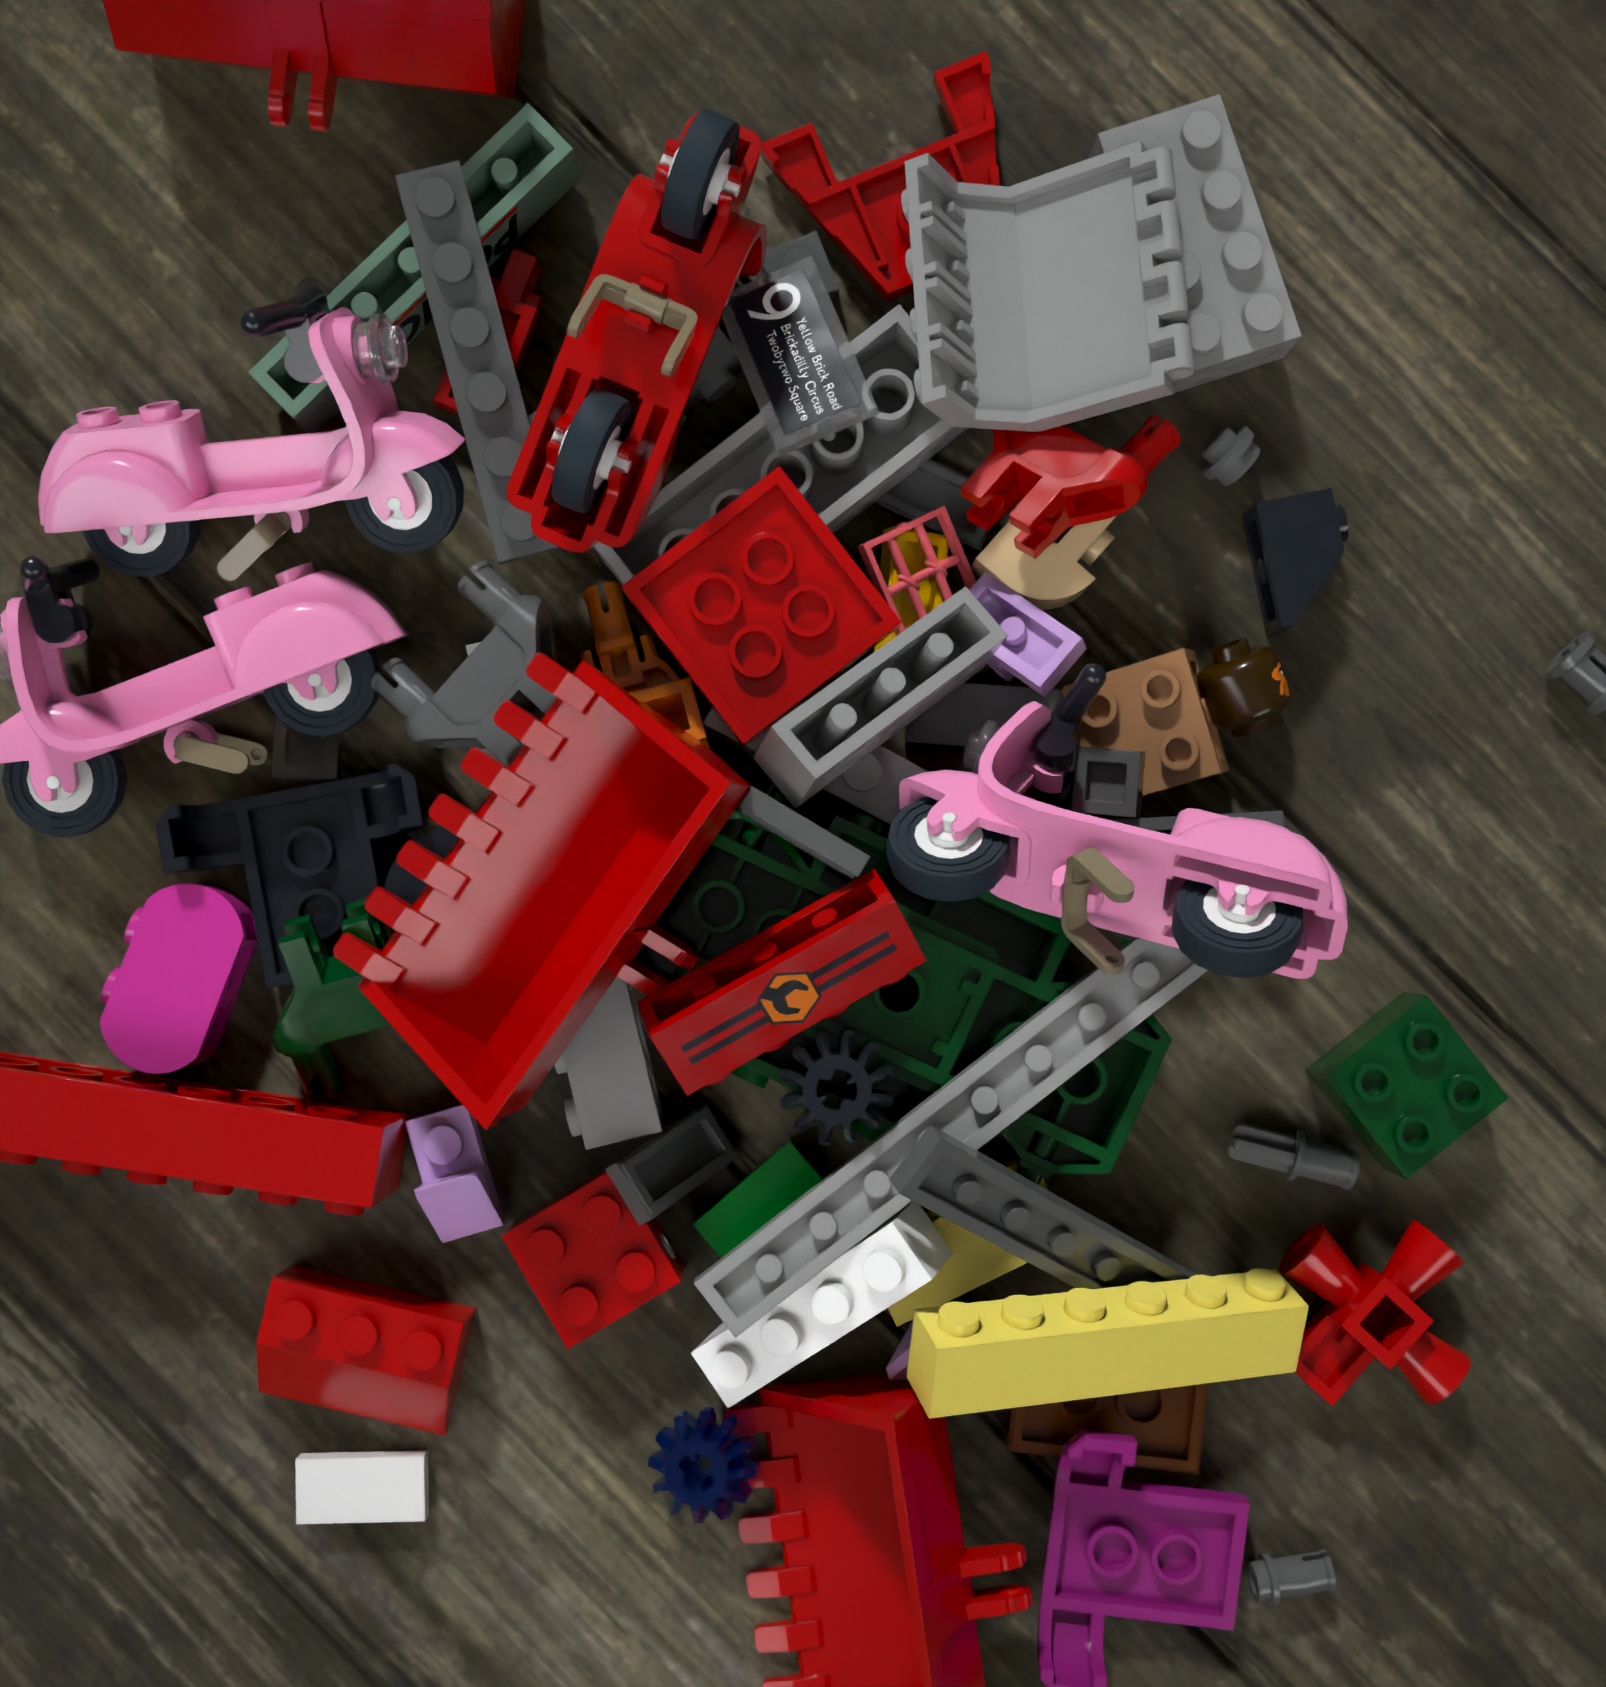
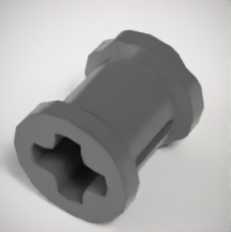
M1585 631L1574 638L1552 659L1546 668V673L1553 679L1561 677L1587 701L1585 709L1594 716L1606 710V656L1594 646L1595 637L1589 631Z

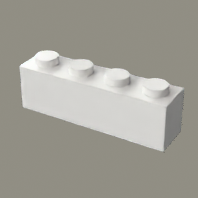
M911 1201L735 1338L726 1325L722 1323L691 1354L727 1408L931 1281L952 1256L953 1252L922 1207L916 1202Z

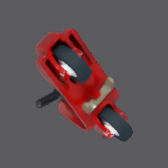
M708 109L695 113L687 121L679 140L673 138L667 140L660 164L656 167L654 179L637 174L628 185L607 230L579 304L569 321L565 340L507 485V498L509 502L516 508L532 514L530 526L533 533L540 539L568 551L582 553L594 547L598 542L609 547H623L638 532L664 480L677 440L679 422L723 312L727 306L734 313L730 301L748 293L737 282L738 276H756L765 262L767 245L766 226L747 218L750 210L744 205L758 164L762 141L754 131L740 126L739 123L725 115Z

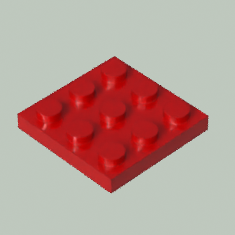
M780 466L621 586L628 599L743 747L896 631L902 624L898 616Z

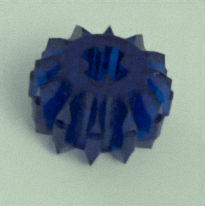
M705 1407L699 1413L698 1419L685 1410L674 1418V1428L665 1426L658 1432L655 1439L662 1450L655 1451L649 1457L647 1466L664 1474L653 1484V1493L664 1494L670 1491L675 1498L669 1506L670 1514H678L685 1505H690L694 1524L703 1523L709 1516L710 1510L720 1520H724L734 1511L733 1502L744 1504L751 1496L753 1490L747 1480L755 1478L759 1473L760 1463L744 1456L755 1445V1437L750 1435L737 1439L732 1434L738 1427L739 1420L737 1416H729L719 1426L717 1425V1415L713 1407ZM700 1455L706 1456L711 1461L707 1471L708 1474L702 1473L697 1468L701 1459Z

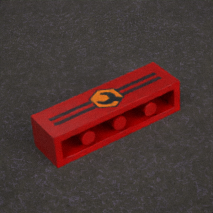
M875 869L641 999L637 1002L650 1039L688 1096L706 1085H713L722 1081L732 1070L762 1053L779 1049L791 1037L819 1021L841 1014L851 1003L883 985L898 982L910 970L927 960L895 899Z

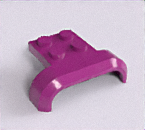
M1081 1429L1062 1446L1057 1462L1038 1611L1037 1663L1040 1679L1045 1686L1107 1687V1673L1103 1656L1105 1616L1234 1631L1250 1503L1245 1494L1122 1480L1125 1467H1134L1137 1441L1133 1435Z

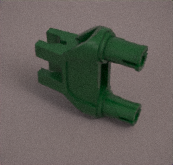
M366 899L348 903L345 911L349 919L342 921L341 928L343 933H351L382 950L389 940L382 921L366 911ZM311 914L285 921L284 929L287 936L281 937L278 943L294 986L281 1012L271 1041L277 1052L286 1057H291L304 1088L306 1099L309 1102H318L322 1098L319 1088L323 1089L326 1098L329 1099L338 1095L346 1086L344 1077L339 1072L328 1042L387 1027L391 1024L357 988L363 975L335 958V956L329 957Z

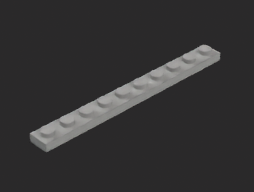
M1134 937L1118 949L1125 957L1124 969L1120 974L1108 975L1098 967H1095L696 1277L694 1285L735 1338L912 1201L899 1194L889 1178L930 1125L978 1150L1208 970L1197 966L1179 948Z

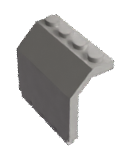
M1137 141L1009 187L957 182L929 153L905 161L906 190L902 192L901 203L904 215L909 223L911 246L906 251L905 261L914 288L915 308L910 311V327L918 345L919 369L914 373V386L917 397L925 408H928L951 427L1041 432L1174 394L1173 381L1187 378L1194 374L1191 329L1188 324L1179 323L1189 317L1184 265L1176 261L1182 257L1183 252L1178 205L1176 202L1170 201L1176 196L1173 155L1170 148L1162 146L1148 150L1141 141Z

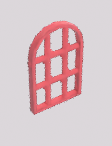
M945 505L937 507L911 521L900 522L894 529L857 546L874 587L900 620L901 618L892 596L906 590L918 620H920L927 612L917 591L920 590L918 583L934 576L943 600L946 601L953 596L945 578L948 575L946 569L957 565L963 582L969 590L976 583ZM934 517H937L952 553V556L940 562L936 557L923 525L924 522ZM914 528L927 559L925 562L927 568L911 576L895 536ZM885 541L899 572L897 576L899 582L889 587L885 583L871 550L872 547ZM903 623L894 631L896 636L905 630Z

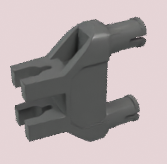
M480 561L469 570L486 586V589L484 590L478 583H474L469 577L464 575L458 584V591L494 623L493 630L435 693L408 667V664L401 657L392 658L382 666L393 679H386L381 673L376 672L371 680V687L377 693H380L406 719L407 736L415 744L435 748L471 749L472 747H478L479 749H488L500 762L509 767L524 744L498 727L493 721V715L504 700L512 701L529 713L536 706L544 714L547 712L556 696L527 676L525 669L536 653H543L557 662L555 632L550 611L538 596L520 595L494 570V567L488 561Z

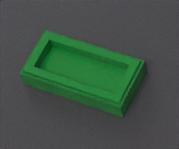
M789 1139L695 1219L693 1225L722 1258L824 1178L794 1142Z

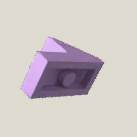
M986 572L969 590L1008 634L1006 640L987 663L1004 680L1010 681L1015 676L1046 697L1087 649L1082 637L998 582Z
M460 1104L406 1121V1128L422 1180V1184L414 1189V1193L441 1242L445 1243L503 1226L505 1224L504 1216L477 1122L471 1113Z

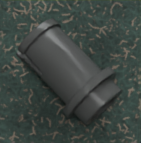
M1324 1548L1317 1549L1314 1552L1271 1558L1269 1553L1263 1552L1259 1553L1257 1561L1248 1562L1247 1565L1249 1584L1255 1601H1267L1271 1607L1279 1606L1280 1599L1320 1592L1332 1593L1336 1590L1333 1564Z

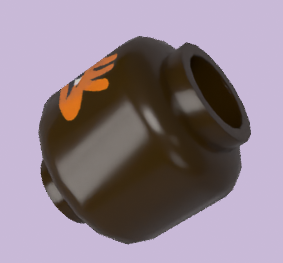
M1247 638L1228 641L1211 649L1210 653L1213 660L1207 663L1198 672L1196 677L1202 698L1206 700L1214 726L1219 729L1231 730L1234 737H1242L1264 731L1280 723L1282 720L1280 712L1289 704L1291 694L1276 652L1268 646L1250 647Z

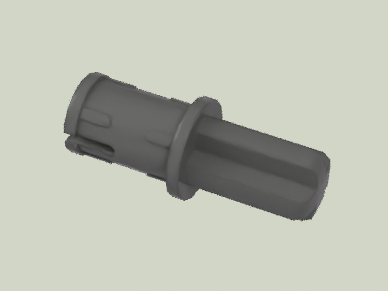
M1238 1122L1234 1125L1228 1137L1227 1154L1229 1157L1282 1171L1283 1178L1293 1181L1297 1176L1350 1190L1358 1176L1360 1154L1357 1150L1345 1149L1306 1139L1305 1133L1295 1129L1290 1135Z

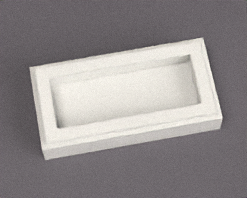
M428 1450L301 1453L295 1459L296 1524L426 1521L429 1516Z

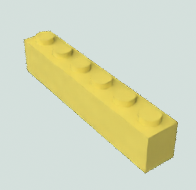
M1263 1268L1251 1269L1245 1273L1217 1276L1194 1275L1188 1279L1154 1283L1137 1281L1126 1286L1099 1289L1074 1288L1068 1292L1035 1296L1011 1295L1005 1299L971 1303L948 1302L942 1306L914 1309L906 1377L930 1419L1296 1372L1309 1306L1277 1269L1268 1270Z

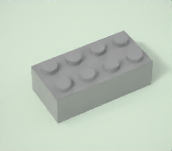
M1220 94L1098 133L1089 158L1137 141H1141L1148 150L1162 146L1172 150L1176 196L1170 201H1174L1178 205L1183 252L1182 257L1176 261L1184 265L1189 317L1179 323H1185L1190 326L1195 368L1193 375L1173 381L1174 393L1283 358L1302 335Z

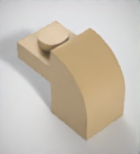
M1117 516L1073 526L1058 544L1053 542L1036 559L1015 548L1014 538L1022 530L1011 525L1009 520L976 557L971 570L979 578L986 572L1041 610L1061 607L1079 597L1096 579L1078 561L1082 559L1088 566H1091L1114 540L1115 537L1106 529Z

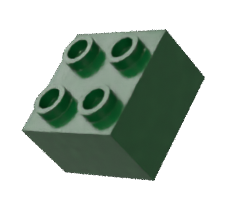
M1402 992L1305 1069L1384 1170L1404 1179L1410 1178L1508 1099V1096L1430 998L1424 994Z

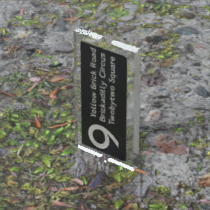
M812 255L770 274L766 271H761L757 274V280L732 291L722 318L779 457L822 438L826 441H832L836 436V432L879 414L877 405Z

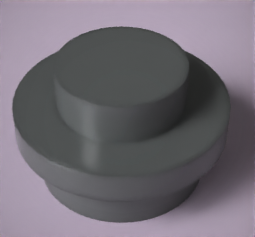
M1247 426L1239 427L1234 431L1229 427L1220 430L1210 439L1201 452V456L1205 461L1200 473L1207 480L1217 479L1223 486H1228L1238 480L1253 465L1260 454V448L1253 442L1254 433Z

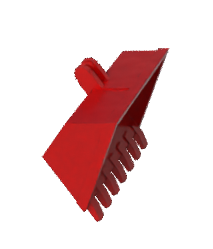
M102 0L116 50L155 58L271 71L267 113L272 126H289L293 114L298 74L312 76L307 114L311 129L327 132L331 126L337 79L514 99L526 0Z
M536 653L525 669L527 676L555 695L556 699L541 720L510 700H504L493 715V721L502 730L524 744L508 767L478 747H472L467 752L460 764L462 771L491 790V793L477 813L446 794H440L434 800L428 810L429 817L459 837V839L445 859L413 840H409L403 845L396 857L398 865L427 885L413 905L383 887H375L365 901L366 911L395 930L382 950L348 932L342 934L333 948L335 958L363 975L357 988L485 1130L494 1127L500 1118L519 1111L526 1106L616 977L647 995L671 983L662 974L653 972L650 968L634 959L643 944L665 956L679 967H684L690 971L694 968L701 958L699 953L675 935L655 924V922L751 788L744 779L703 742L627 693L606 674L583 659L574 673H572L543 653Z
M887 1371L797 1385L782 1383L763 1386L759 1389L761 1403L726 1408L723 1412L725 1432L728 1435L765 1432L769 1457L732 1463L731 1477L733 1487L738 1490L773 1487L777 1511L741 1516L738 1522L740 1539L745 1544L781 1541L784 1565L749 1570L746 1575L748 1594L752 1598L789 1596L792 1619L756 1625L754 1628L756 1649L760 1653L797 1650L800 1668L799 1674L766 1678L762 1682V1687H985L975 1619L1007 1615L1029 1609L1030 1605L1033 1604L1031 1588L1024 1586V1584H1008L973 1590L972 1576L1011 1571L1023 1567L1024 1562H1027L1025 1546L1011 1542L965 1548L946 1417L929 1419L909 1380H889Z

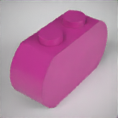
M172 885L154 893L146 900L144 908L139 907L133 913L125 931L124 940L129 944L122 965L113 969L101 993V1002L106 1004L100 1019V1027L108 1048L125 1065L151 1074L168 1073L193 1067L205 1062L216 1054L258 946L252 908L238 894L216 885Z

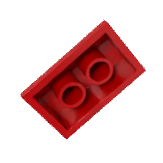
M290 1265L271 1279L256 1341L258 1390L269 1395L445 1436L449 1427L476 1307Z

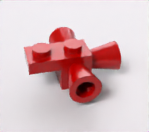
M1414 1219L1411 1220L1382 1273L1377 1272L1363 1262L1356 1268L1323 1224H1317L1309 1228L1290 1246L1279 1265L1280 1273L1327 1300L1304 1328L1297 1368L1294 1373L1327 1403L1333 1406L1371 1362L1376 1359L1389 1370L1397 1365L1425 1404L1433 1405L1444 1400L1464 1380L1471 1365V1358L1469 1355L1427 1331L1426 1329L1434 1320L1413 1301L1464 1265V1261L1440 1238Z

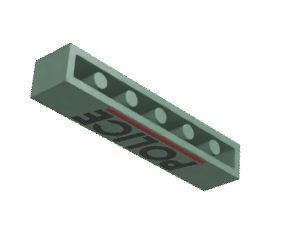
M529 103L462 166L488 268L582 178L574 149ZM407 220L327 296L330 313L341 307L348 308L353 314L361 317L367 327L368 334L371 328L376 331L381 345L384 368L434 321ZM286 335L248 373L307 433H317L340 409L326 380L321 383H303L295 380L288 374L283 362L284 353L290 346Z

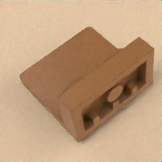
M1182 648L1106 672L1107 678L1104 685L1083 715L1080 746L1146 751L1142 796L1230 771L1218 728L1212 723L1206 700L1202 698L1196 676L1200 671V667L1194 650ZM1072 684L1063 687V697L1066 696Z

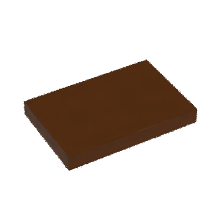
M1209 1383L1009 1408L1005 1446L1007 1451L1059 1457L1062 1446L1081 1429L1131 1434L1137 1441L1134 1467L1199 1474Z

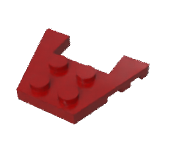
M987 51L934 72L932 83L954 135L845 180H836L812 122L761 143L760 154L763 162L886 301L914 291L913 282L908 274L905 261L906 251L911 248L909 223L906 220L901 203L902 192L906 190L905 161L929 153L957 182L1000 186L994 138V105H992L990 87L991 66Z

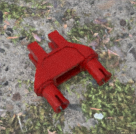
M1152 414L1144 421L1141 428L1119 449H1111L1110 447L1107 449L1063 425L1041 432L993 429L994 451L960 487L962 497L974 503L966 511L968 521L988 531L1021 500L1009 514L1010 524L1022 530L1014 538L1015 548L1036 559L1068 527L1108 519L1133 507L1147 492V477L1171 451L1180 445V434L1171 422L1165 419L1161 423L1160 416Z

